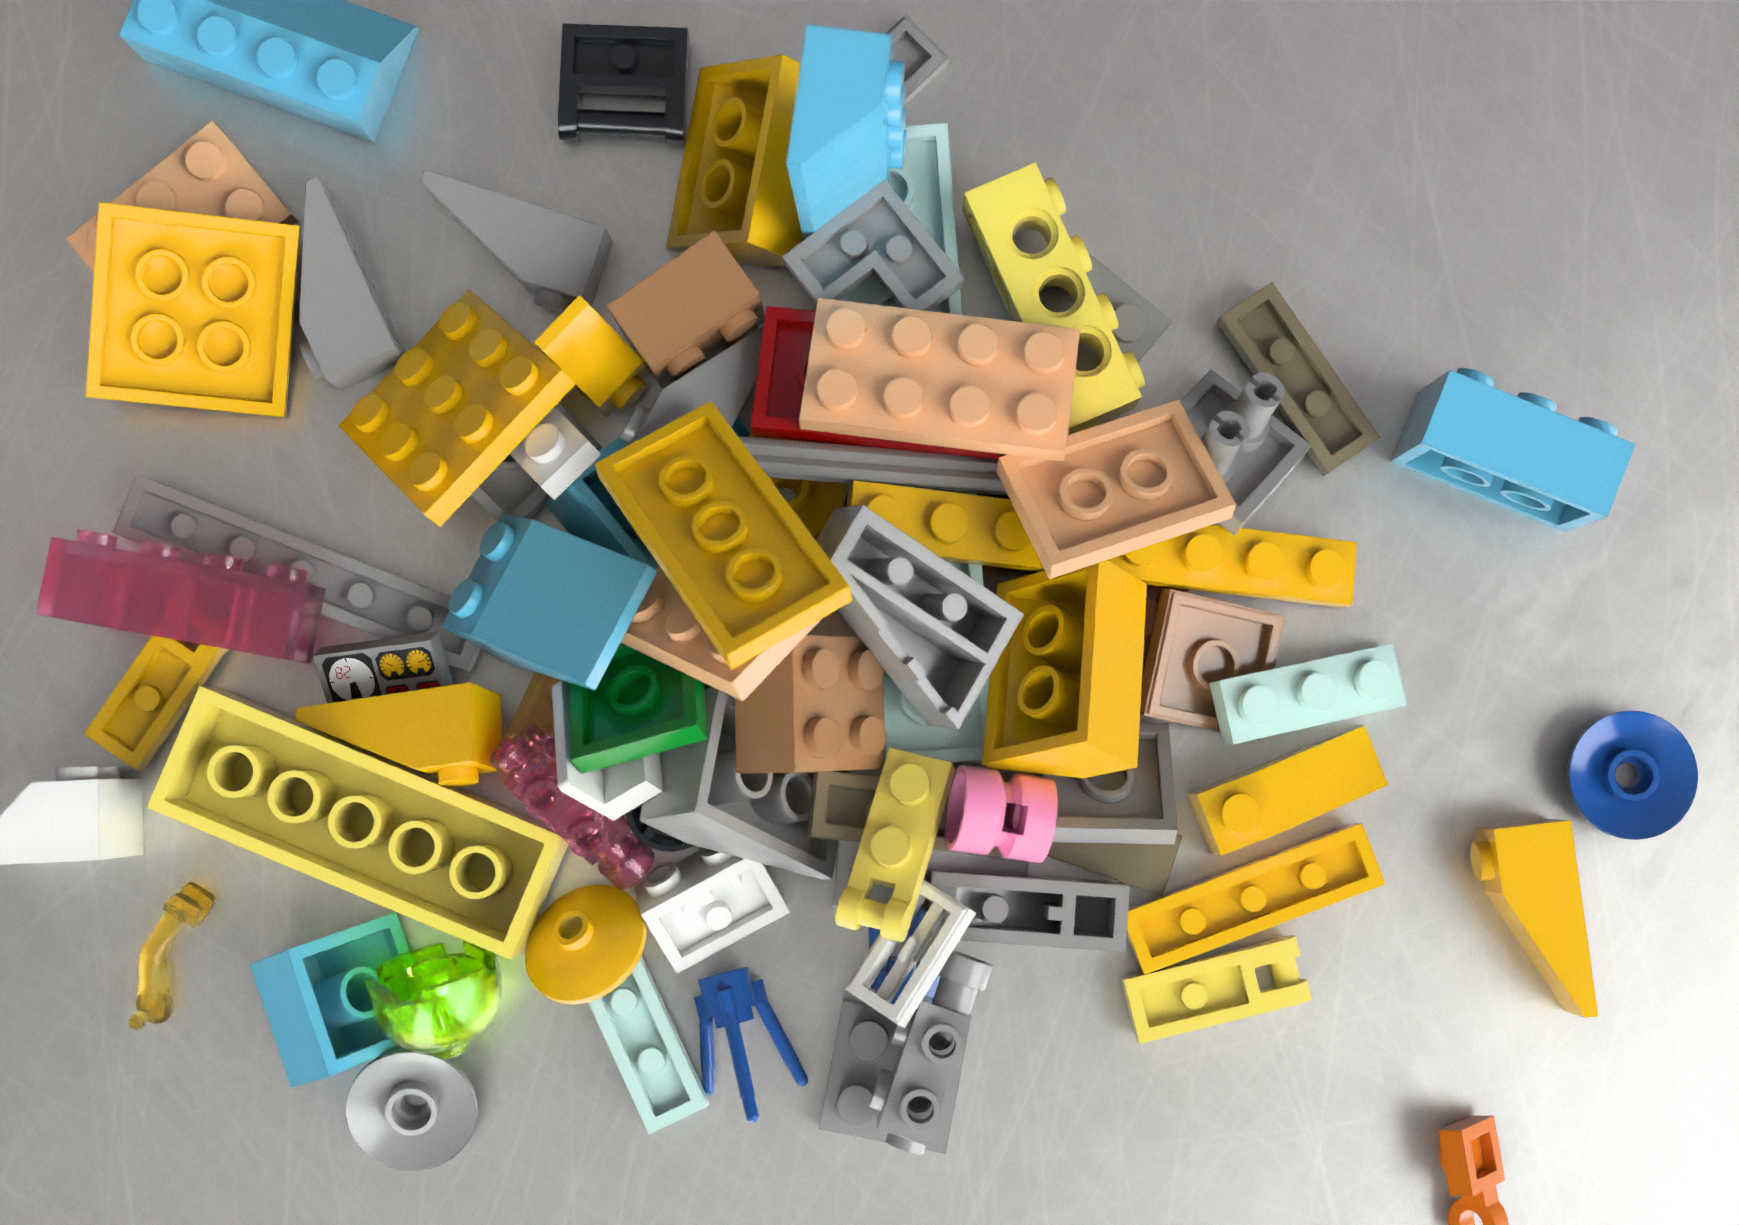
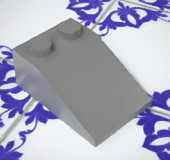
M714 687L705 689L707 739L660 752L663 792L643 803L639 821L691 845L822 880L832 879L838 841L807 837L814 772L736 773L735 698ZM847 770V771H832V772H840V773H849V774H850V770Z

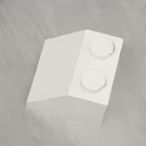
M120 767L55 768L56 781L31 782L0 815V865L103 860L144 855L143 779H120Z

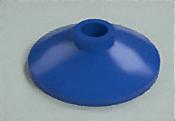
M1623 711L1598 719L1582 732L1570 753L1567 780L1574 804L1591 825L1613 837L1641 840L1656 837L1667 832L1684 818L1696 795L1698 768L1691 746L1675 726L1654 714L1640 711ZM1623 763L1629 765L1633 771V780L1627 787H1622L1615 777L1616 769Z

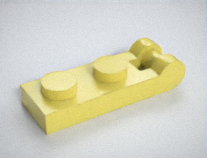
M889 747L849 881L838 902L836 910L837 926L858 930L863 925L880 930L882 938L897 942L904 941L910 927L956 770L953 763ZM874 884L894 889L892 897L887 904L870 900Z
M1296 935L1277 937L1260 942L1259 944L1170 965L1146 975L1138 973L1122 977L1121 980L1136 1040L1141 1044L1310 1001L1312 997L1307 979H1300L1295 957L1300 956ZM1270 964L1275 985L1260 990L1254 968Z

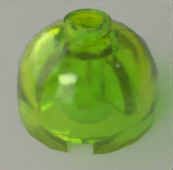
M462 941L465 953L445 955L443 943L405 952L383 962L376 968L379 980L376 982L368 977L365 981L370 1006L379 1027L395 1045L409 1051L433 1053L441 1060L463 1054L469 1049V1042L481 1036L495 1020L502 997L501 972L497 954L467 941Z

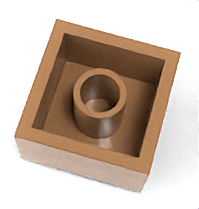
M715 230L606 305L620 331L637 355L644 361L646 367L662 389L758 330V326L764 323L765 320L759 291Z
M806 635L744 701L735 698L736 773H802L883 769L886 742L884 728V669L859 637Z

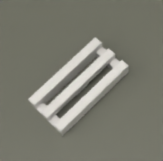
M923 880L912 920L926 898L933 901L912 937H909L900 951L897 961L877 993L870 990V987L898 944L897 941L882 938L880 934L845 990L904 1028L976 914L925 880ZM947 911L950 912L951 914L947 918L946 922L942 926L941 930L937 934L936 938L932 942L931 946L927 950L926 954L924 955L916 970L912 974L911 978L907 982L906 986L902 990L898 999L896 1000L894 1005L891 1004L892 999L896 995L897 991L901 987L902 983L906 979L907 975L911 971L912 967L916 963L917 959L921 955L922 951L926 947L927 943L931 939L932 935L936 931L937 927L941 923Z

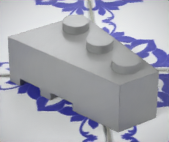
M864 505L835 508L816 541L850 585L852 601L837 609L867 649L871 650L879 664L928 726L959 730L1024 614Z

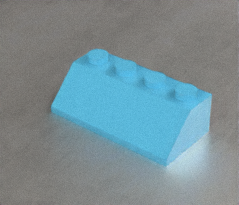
M133 0L119 36L144 61L375 144L419 30L415 25L345 0Z
M806 24L787 156V168L803 240L884 179L889 183L891 168L903 169L907 141V130H905L906 108H904L905 86H903L905 62L893 60L891 34Z

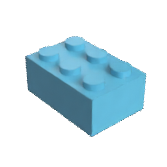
M1459 368L1457 372L1449 370L1417 392L1390 462L1565 532L1608 517L1636 445L1617 437L1618 429L1612 424L1592 417H1580L1577 421L1555 412L1557 405L1545 397L1527 392H1520L1518 396H1514L1494 388L1495 380L1489 375L1469 368Z

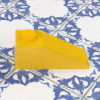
M471 682L296 708L297 722L412 769L437 776L438 784L442 786L474 785L479 782L478 774L503 771L501 694Z
M1360 726L1186 793L1208 852L1222 856L1289 830L1387 786L1388 783L1366 727Z
M1545 819L1477 827V842L1472 843L1470 848L1471 865L1476 880L1483 881L1485 893L1564 1011L1584 1018L1598 1017L1571 820Z

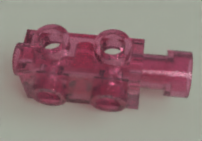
M533 722L519 735L512 734L497 745L491 754L490 764L499 771L503 785L524 804L525 809L530 814L538 816L567 842L574 854L583 857L592 866L598 861L599 872L620 890L634 886L647 874L654 861V851L642 843L634 833H630L631 829L625 815L613 821L559 789L557 784L555 735L550 738Z

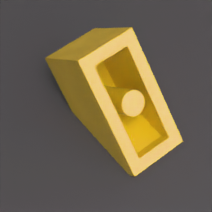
M580 295L534 341L538 349L576 383L574 387L605 417H608L616 408L620 412L629 409L647 388V384L643 379L650 372L644 361Z

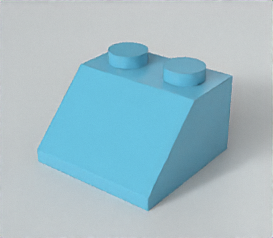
M396 912L249 964L291 1088L333 1076L380 1057L383 1054L437 1034Z

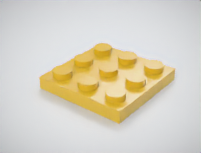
M99 202L86 397L285 417L287 413L301 226Z
M468 289L456 303L450 305L442 313L439 321L421 340L398 359L395 367L378 385L354 405L351 413L338 426L425 516L438 527H441L576 383L551 359Z

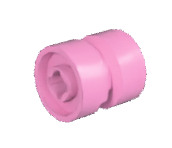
M968 765L958 766L946 805L945 842L948 850L987 855L993 847H998L1003 858L1034 863L1043 862L1052 844L1056 826L1057 789L1055 782L1052 778L1015 773L1008 781H1003L998 770ZM1006 802H1008V807H1007V812H1006L1005 826H1003L1004 818H1005Z

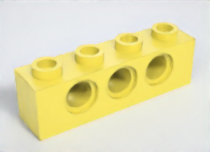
M1035 162L965 192L962 211L1011 320L1080 329L1079 343L1092 347L1098 355L1099 366L1091 371L1075 370L1068 435L1091 428L1134 409L1142 398L1139 388L1145 386L1141 368L1131 351L1122 354L1112 332L1119 327L1115 311L1105 293L1096 295L1086 274L1092 270L1088 251L1079 235L1069 237L1060 217V215L1066 213V207L1055 180L1052 177L1044 180ZM1021 230H1036L1044 236L1047 247L1036 254L1024 253L1016 247L1013 236ZM1047 287H1061L1071 295L1073 306L1065 312H1052L1042 305L1039 293Z

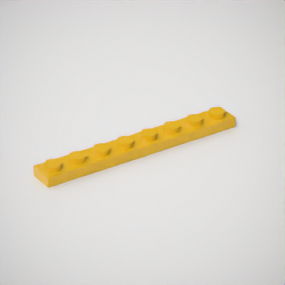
M855 480L850 484L848 506L864 505L945 561L1035 572L1044 571L1041 561L1010 499ZM1212 524L1108 560L1147 585L1344 608L1353 605L1357 542L1241 528L1234 536L1221 525Z

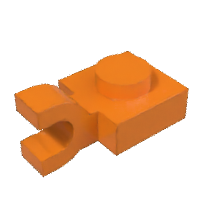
M1494 1115L1469 1116L1438 1130L1440 1138L1439 1161L1443 1171L1446 1173L1449 1195L1461 1196L1450 1207L1448 1225H1475L1473 1212L1478 1214L1483 1225H1509L1505 1209L1498 1200L1496 1189L1497 1184L1505 1181Z

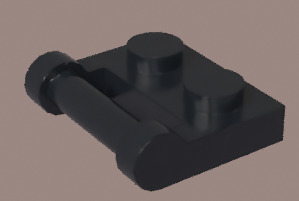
M562 23L558 103L559 139L580 141L581 135L665 138L666 144L685 145L690 41L688 28ZM581 94L666 96L665 112L581 109Z

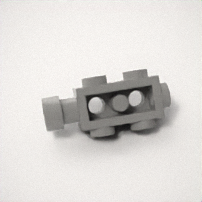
M952 951L938 974L940 980L934 998L924 996L905 1028L897 1024L895 1025L890 1043L900 1046L901 1049L893 1072L881 1068L869 1103V1107L879 1110L877 1129L888 1133L885 1140L888 1144L918 1155H923L925 1147L929 1146L958 1057L962 1051V1045L972 1018L970 1013L978 990L985 991L993 965L972 956ZM939 1031H945L952 1035L950 1042L942 1047H936L929 1043L932 1035ZM917 1096H924L930 1100L929 1104L922 1109H914L908 1105L910 1100Z

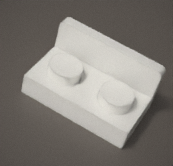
M702 847L699 851L677 863L669 862L655 867L644 877L642 882L634 887L640 914L676 974L790 913L786 900L765 864Z

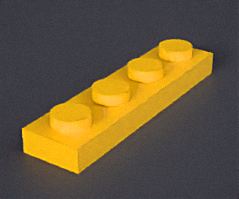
M1355 823L1128 908L1127 936L1141 973L1146 975L1380 887L1386 883L1363 824Z

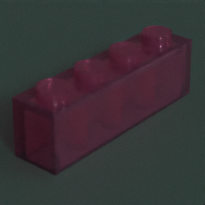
M80 529L77 530L75 541L51 537L36 615L311 664L326 589L306 583L308 575L306 570L269 564L267 575L243 571L244 559L205 552L203 564L179 560L181 548L148 541H141L138 553L116 549L118 540L116 536Z

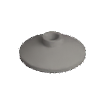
M418 1049L392 1051L369 1062L353 1080L345 1105L348 1130L358 1147L374 1161L389 1168L403 1171L432 1169L453 1159L469 1142L474 1132L478 1114L476 1094L464 1072L445 1057ZM404 1095L420 1096L426 1100V1103L419 1106L411 1105L405 1100Z

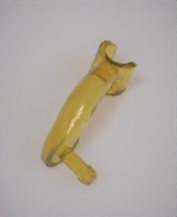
M194 882L185 884L179 893L173 894L165 902L163 907L165 913L141 948L138 963L136 999L138 1012L134 1013L128 1022L129 1026L134 1030L142 1029L147 1021L161 1024L167 1021L173 1012V996L167 965L171 946L184 923L197 928L208 916L216 901L215 896L211 892Z

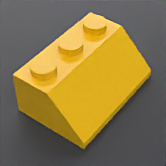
M781 54L700 68L666 248L682 253L715 230L738 263L759 267L786 266L782 256L803 241L787 168L800 62Z
M1109 560L1052 579L1048 578L1044 570L997 584L996 595L1024 615L989 676L982 765L991 769L1076 778H1088L1136 768L1138 764L1147 584Z

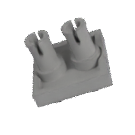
M1210 369L1180 402L1236 503L1232 518L1218 522V524L1235 536L1301 462L1312 445L1273 416L1285 395L1283 384L1275 376L1264 372L1256 373L1247 381L1241 392Z

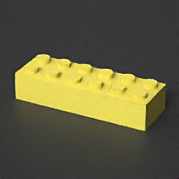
M199 686L147 805V808L510 960L524 952L529 935L537 921L573 835L463 788L439 785L438 778L412 769L297 722L296 719L230 691L206 686Z

